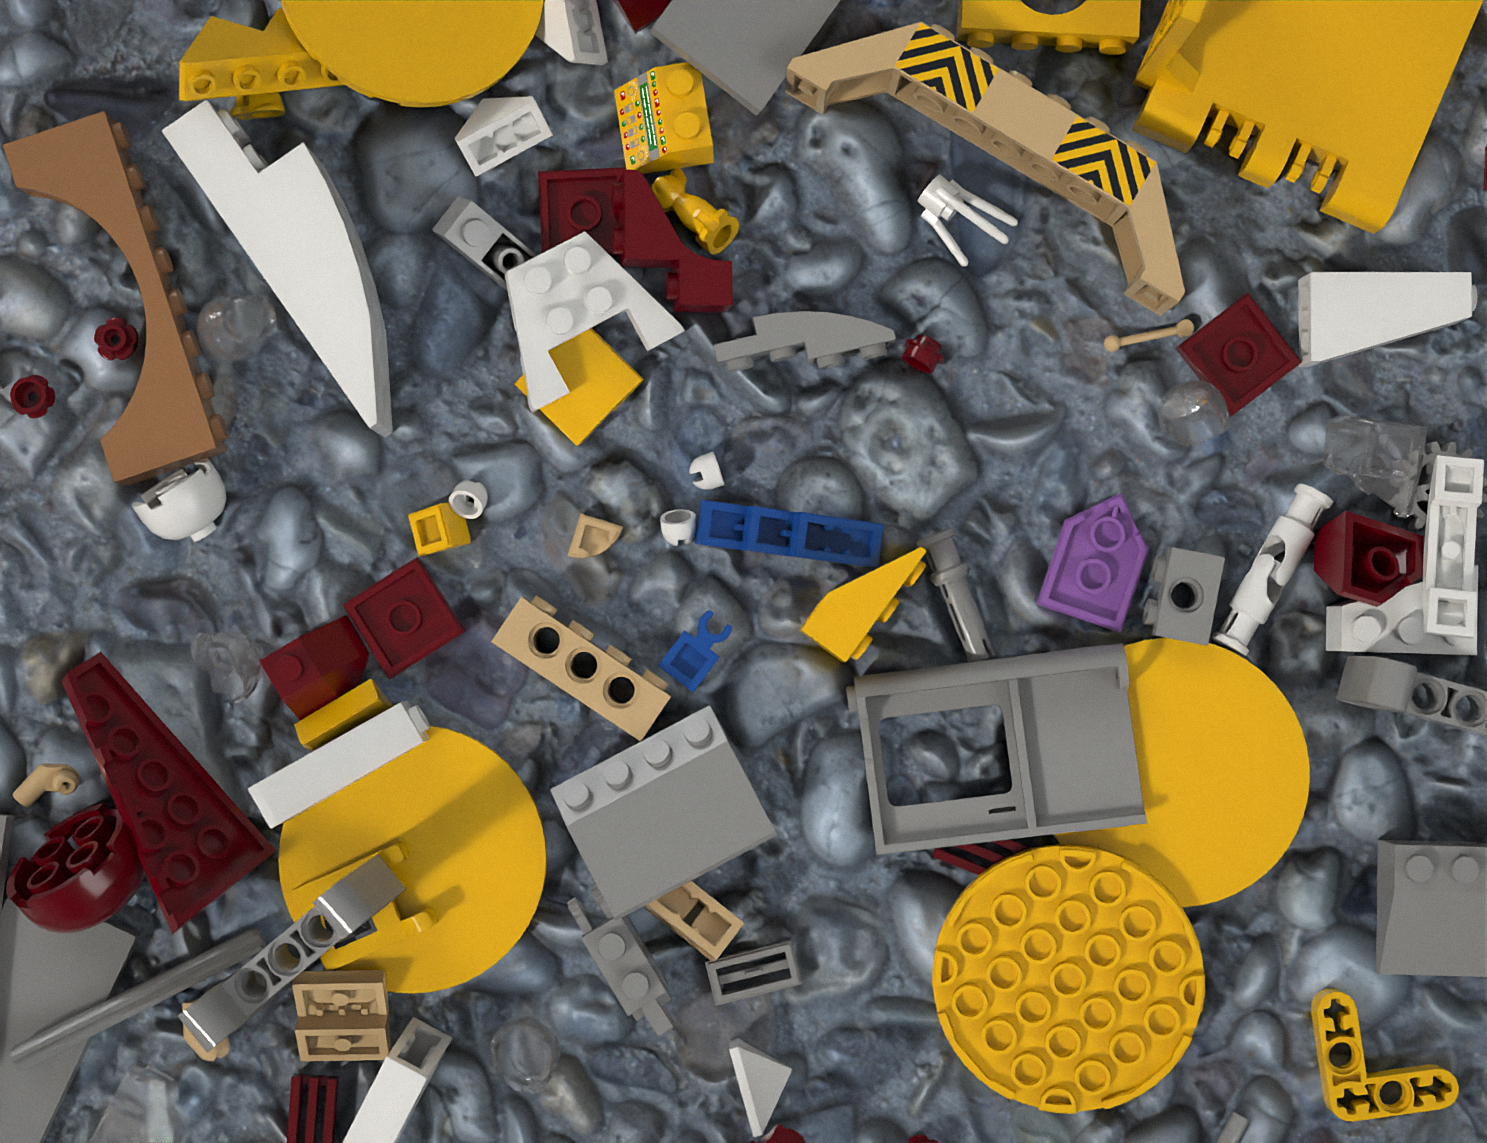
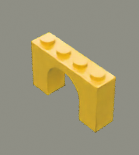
M958 0L956 41H967V45L974 48H988L993 46L994 43H1008L1016 50H1033L1038 45L1055 46V50L1065 53L1078 52L1082 50V47L1099 48V52L1106 55H1119L1125 53L1126 50H1131L1139 38L1141 0H1086L1078 8L1057 15L1034 11L1021 0Z

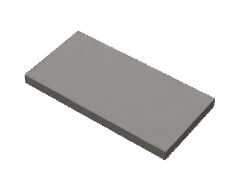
M672 0L649 32L757 116L785 79L787 67L791 60L802 55L840 0Z
M7 896L0 917V1143H44L93 1036L23 1071L16 1069L9 1052L14 1046L112 998L141 936L140 933L110 919L80 932H51L32 923Z

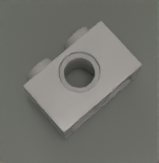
M1176 547L1165 548L1162 550V556L1156 555L1151 570V581L1156 582L1153 599H1147L1142 618L1143 625H1148L1146 635L1208 646L1225 557ZM1178 583L1185 585L1190 592V601L1184 608L1177 607L1171 598L1172 590Z

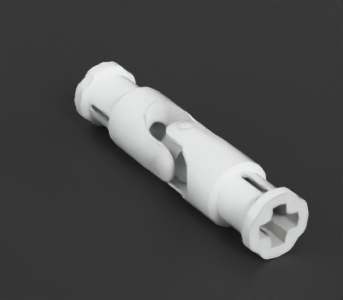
M1297 484L1294 490L1297 495L1285 516L1278 517L1256 556L1250 571L1245 575L1229 604L1231 608L1230 613L1219 632H1213L1210 637L1217 644L1240 656L1246 657L1249 650L1246 646L1258 625L1265 624L1281 596L1282 589L1290 580L1315 536L1312 530L1324 509H1329L1333 504L1331 498L1308 485ZM1285 551L1282 563L1274 559L1276 555Z

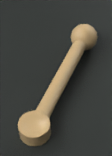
M1184 319L1179 321L1176 326L1120 338L1116 335H1109L1104 340V347L1109 352H1116L1120 349V346L1173 335L1186 338L1193 333L1194 325L1190 320Z

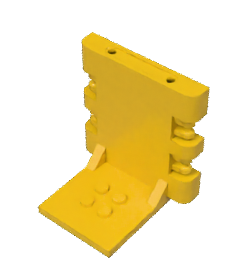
M1168 0L1132 83L1148 90L1132 131L1186 154L1195 143L1207 116L1212 117L1213 119L1203 141L1206 146L1213 148L1218 143L1223 132V126L1226 123L1238 129L1229 146V155L1238 159L1247 144L1250 134L1254 135L1237 176L1268 189L1278 179L1290 152H1293L1294 154L1286 171L1285 179L1295 183L1304 170L1306 160L1310 159L1319 163L1311 179L1310 186L1311 191L1318 194L1324 189L1332 170H1336L1319 211L1375 234L1386 225L1397 205L1483 0Z

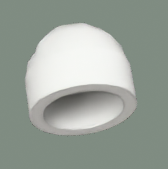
M714 452L701 455L691 463L689 474L697 472L702 474V477L692 481L696 487L709 490L725 485Z
M466 479L454 488L449 497V505L457 515L463 518H477L481 515L487 504V490L483 484ZM469 496L474 499V503L468 502Z
M677 509L661 515V531L667 542L673 546H678V540H684L685 544H689L693 540L697 529L694 512Z

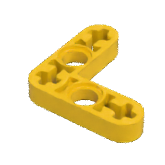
M1336 988L1320 990L1314 996L1311 1002V1016L1323 1097L1326 1107L1338 1118L1354 1122L1439 1110L1449 1107L1456 1101L1459 1094L1458 1082L1452 1073L1438 1065L1426 1064L1366 1073L1355 1002L1349 995ZM1332 999L1344 1006L1343 1011L1337 1012L1336 1018L1338 1027L1343 1030L1348 1029L1347 1034L1335 1032L1333 1019L1324 1014V1009L1331 1007ZM1327 1030L1333 1032V1033H1330V1034H1327V1035H1326V1031H1327ZM1340 1042L1347 1043L1351 1048L1349 1062L1342 1066H1334L1329 1059L1331 1047ZM1435 1076L1444 1083V1087L1437 1089V1096L1435 1097L1427 1090L1414 1091L1409 1080L1412 1078V1083L1418 1087L1432 1085L1433 1077ZM1397 1081L1402 1088L1400 1099L1391 1105L1384 1104L1380 1098L1382 1086L1386 1082ZM1344 1089H1348L1354 1095L1368 1094L1373 1106L1370 1107L1368 1101L1360 1098L1351 1100L1349 1103L1350 1108L1346 1109L1337 1102V1099L1344 1097Z

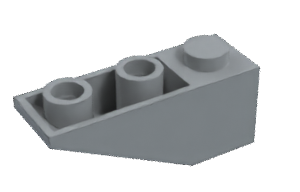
M461 196L455 199L432 229L448 245L506 290L505 273L537 256L472 200Z

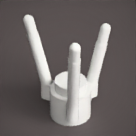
M939 174L926 187L918 199V202L926 208L921 217L933 226L960 265L963 267L967 266L968 259L941 222V216L949 221L958 211L990 236H993L1002 244H1007L1009 237L964 204V201L1011 226H1016L1018 220L1000 208L965 190L954 180L949 182Z

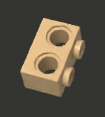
M692 881L643 906V908L711 962L718 959L744 925L742 920Z

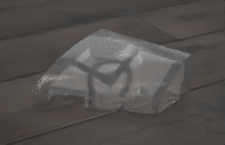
M1338 415L1328 420L1326 424L1323 465L1338 475L1350 477L1356 487L1368 496L1372 493L1395 508L1394 514L1406 518L1411 514L1418 488L1427 427Z
M141 1061L132 1065L127 1070L89 1143H173V1140L177 1137V1121L174 1117V1107L178 1102L179 1081Z

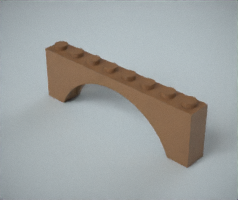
M102 111L3 144V148L17 188L32 197L64 203L88 214L117 243L128 260L138 282L146 317L144 362L139 381L126 409L114 426L100 439L114 483L128 486L193 464L198 460L226 453L227 449L224 440L229 438L224 419L219 413H214L210 398L215 397L212 382L206 372L201 373L196 358V356L201 355L200 345L192 330L187 331L182 316L187 313L185 300L178 288L173 289L168 274L173 272L171 258L164 246L159 247L155 231L160 230L158 219L153 208L150 205H145L141 190L146 188L144 177L139 166L136 163H131L127 151L128 148L132 147L130 135L122 121L117 122L108 113Z

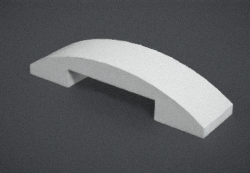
M1439 455L1435 458L1428 500L1423 557V619L1425 634L1469 639L1475 637L1477 592H1473L1477 508L1482 504L1484 460Z

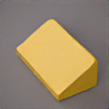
M369 679L295 723L294 726L302 746L310 751H315L393 707V704L376 683Z

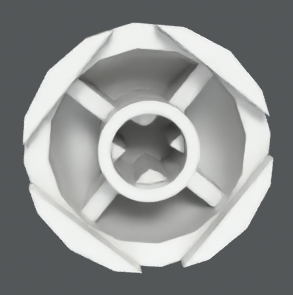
M208 458L194 462L198 468L197 471L187 475L182 468L141 495L144 502H133V509L152 533L169 540H180L190 536L196 542L208 536L217 528L213 521L224 509L226 491L220 475Z

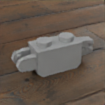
M597 885L591 887L592 896L607 917L606 919L594 925L582 902L576 897L567 902L572 916L583 932L581 939L628 1016L632 1014L636 1021L645 1016L657 1036L674 1027V1021L664 1005L672 1000L667 991L669 984L628 915L616 921L609 911Z

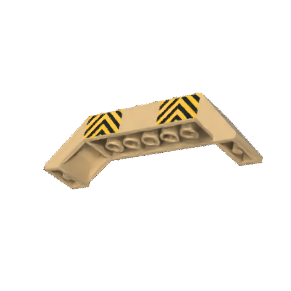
M918 22L798 56L791 60L787 67L785 93L822 115L828 105L883 93L892 95L1110 225L1114 232L1128 281V286L1123 293L1125 296L1159 316H1162L1181 300L1185 289L1157 161L1148 157L1149 152L1142 145L1131 140L1121 141L1109 133V127L1102 121L1093 117L1084 119L1071 111V105L1063 98L1055 94H1048L1047 96L1032 88V82L1023 74L1012 70L1009 73L1005 72L993 64L994 60L986 52L974 47L968 50L954 41L955 37L950 31L936 24L930 27L923 22Z

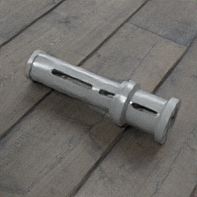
M953 527L917 540L916 544L918 548L922 547L926 550L925 555L932 574L929 576L930 581L935 586L940 587L957 634L962 642L967 661H981L995 655V651L987 636L985 626L968 587L965 576L968 574L967 570L969 568L967 563L960 560L952 539L955 532Z

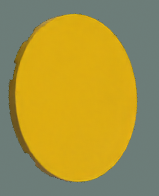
M280 0L289 25L299 42L314 60H318L326 69L337 76L338 81L370 98L374 96L386 101L400 103V106L437 107L458 103L484 92L499 82L515 66L529 46L538 27L544 0Z
M1168 638L1143 640L1124 646L1129 674L1127 692L1147 823L1053 835L1059 844L1097 847L1135 862L1159 879L1182 907L1199 906L1220 901L1242 891L1264 876L1288 849L1299 829L1308 800L1310 784L1309 757L1302 728L1286 697L1274 682L1248 660L1230 650L1211 643L1208 646Z
M430 725V728L426 730L430 738L428 741L285 822L282 827L279 843L280 882L288 911L294 923L302 915L291 890L398 842L405 844L409 857L389 867L406 888L405 891L394 899L396 907L402 919L430 907L434 910L438 922L430 929L405 938L336 969L337 971L385 970L387 991L395 993L414 994L448 989L473 979L495 965L517 943L530 924L538 908L547 874L548 854L542 824L543 820L529 788L526 787L520 776L502 756L481 741L467 734Z
M1055 844L1039 846L1010 855L983 871L963 890L947 913L938 935L933 958L932 987L938 1018L946 1038L964 1065L979 1080L1007 1099H1014L1037 1107L1041 1111L1076 1114L1077 1111L1104 1108L1105 1110L1126 1103L1155 1086L1174 1068L1190 1045L1200 1012L1203 1010L1205 974L1200 945L1193 926L1180 903L1159 879L1135 862L1111 851L1078 844Z

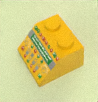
M684 62L654 67L614 90L626 169L637 170L642 174L714 163L713 143L702 75L690 63Z

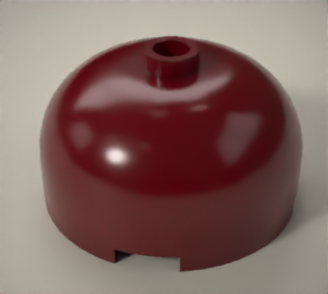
M104 803L74 813L47 831L44 836L48 841L37 850L30 860L26 857L19 859L8 878L6 892L19 910L38 927L56 933H75L95 927L120 911L135 895L146 873L118 809H108ZM71 836H72L73 841H74V842L77 844V846H78V848H77L76 850H75V849L72 847V845L68 842V839H69Z

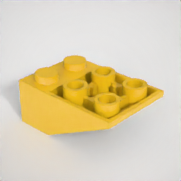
M920 547L828 592L822 597L799 631L841 662H846L849 657L858 660L873 640L867 634L876 621L880 624L882 622L885 623L900 603L894 595L902 585L906 588L911 587L927 566V564L921 561L926 550Z

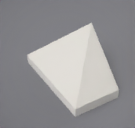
M545 0L540 21L534 35L569 62L594 65L608 63L597 0Z
M533 96L483 98L454 139L475 177L549 138L552 136V133Z
M736 1038L729 1040V1051L753 1137H757L763 1134L792 1068Z

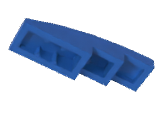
M700 500L695 544L878 568L884 524L805 512H791L757 506Z

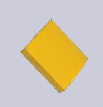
M591 328L548 351L570 393L540 408V410L576 446L583 444L610 413L616 411L644 379ZM523 374L514 385L523 394L528 396L525 375Z

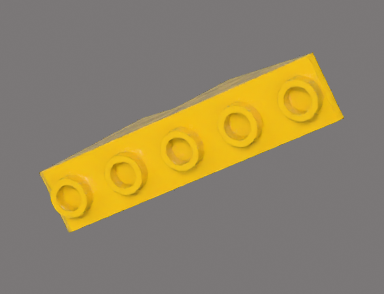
M281 8L277 9L264 31L210 16L180 60L179 100L182 101L345 85L338 81V77L326 69L318 60H314L299 42Z

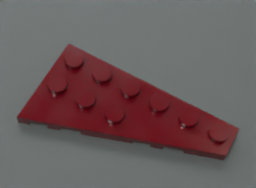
M100 651L67 672L61 682L173 935L268 860L276 852V849Z

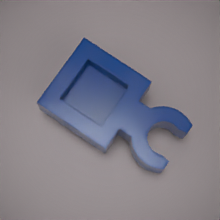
M710 610L701 616L698 623L699 633L694 638L684 630L658 665V667L692 692L696 690L720 658L710 648L714 643L726 640L732 631V626L727 624L720 634H711L707 629V622L714 613Z

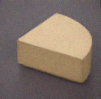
M580 514L567 556L590 558L604 553L616 543L624 527Z

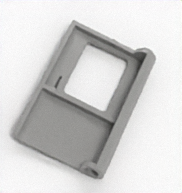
M1122 643L855 676V686L846 687L849 713L858 712L876 855L1147 823L1127 692L1129 687L1128 666ZM988 705H997L1001 708L1012 780V788L1008 793L905 806L891 805L887 795L879 724L883 719Z

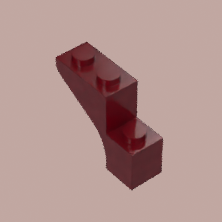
M624 169L619 178V183H612L611 189L612 210H619V227H613L612 252L613 254L620 255V266L629 268H672V273L666 274L665 292L666 299L673 300V312L725 313L733 306L732 261L708 259L689 250L679 239L644 175L637 170Z

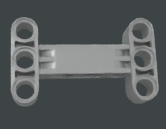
M1347 656L1336 697L1337 700L1375 710L1399 712L1487 737V691L1416 672V666L1376 656ZM1421 684L1426 689L1427 699L1418 708L1413 702L1412 692L1417 685ZM1465 696L1469 700L1471 707L1469 715L1462 720L1457 713V704Z
M376 854L324 892L313 902L315 906L244 966L192 1003L178 1017L208 1053L276 998L275 994L341 939H345L405 891V886L383 859ZM321 915L333 927L334 932H330L323 927ZM288 943L298 949L300 960L290 954ZM257 972H260L265 977L267 985L257 974Z

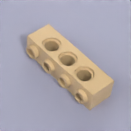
M535 595L532 601L521 597L491 642L639 741H642L672 697L670 693L665 691L669 683L648 669L641 675L629 667L628 664L632 658L610 644L605 651L593 643L591 640L595 634L577 621L572 620L568 626L554 617L558 609L541 597ZM547 627L553 628L560 637L558 648L550 654L542 652L537 645L539 632ZM582 652L592 654L597 661V670L590 678H582L574 671V659ZM617 677H626L634 685V696L629 702L621 703L611 696L610 686Z

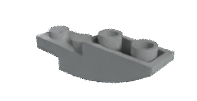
M798 311L753 317L755 335L714 344L713 348L717 367L727 366L728 372L751 368L754 366L753 360L770 356L771 362L792 359L797 356L796 350L798 349L804 350L807 365L817 363L818 369H827L844 364L843 357L860 353L863 360L887 354L886 347L893 346L896 338L894 330L868 320L828 312Z

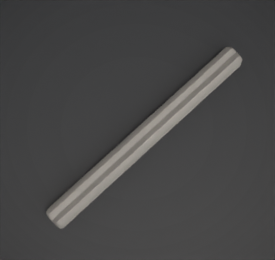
M252 927L14 1046L9 1052L11 1060L17 1070L23 1071L259 953L265 947L264 939L260 931Z

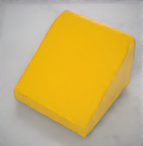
M449 502L440 503L408 514L419 557L471 543L466 518L457 515L451 509Z

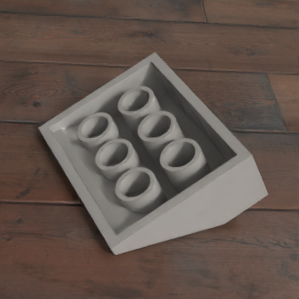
M710 705L550 789L564 823L616 921L777 836L723 726Z
M1378 839L1377 974L1487 977V842Z

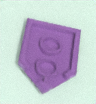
M1122 493L1064 520L1036 602L1037 605L1121 633L1149 551L1142 533L1139 532L1128 510L1129 507Z

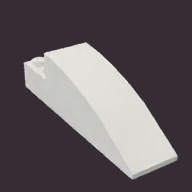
M207 100L203 101L161 131L370 429L386 438L393 433L386 328L376 285L361 240L340 194L323 164L304 142L269 166L263 156L259 155L251 144L247 145L252 140L225 107L217 111Z

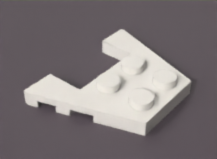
M586 232L551 248L505 273L515 331H517L521 353L520 361L528 391L527 399L532 413L570 393L548 353L549 350L623 311H626L647 351L685 331L682 325Z

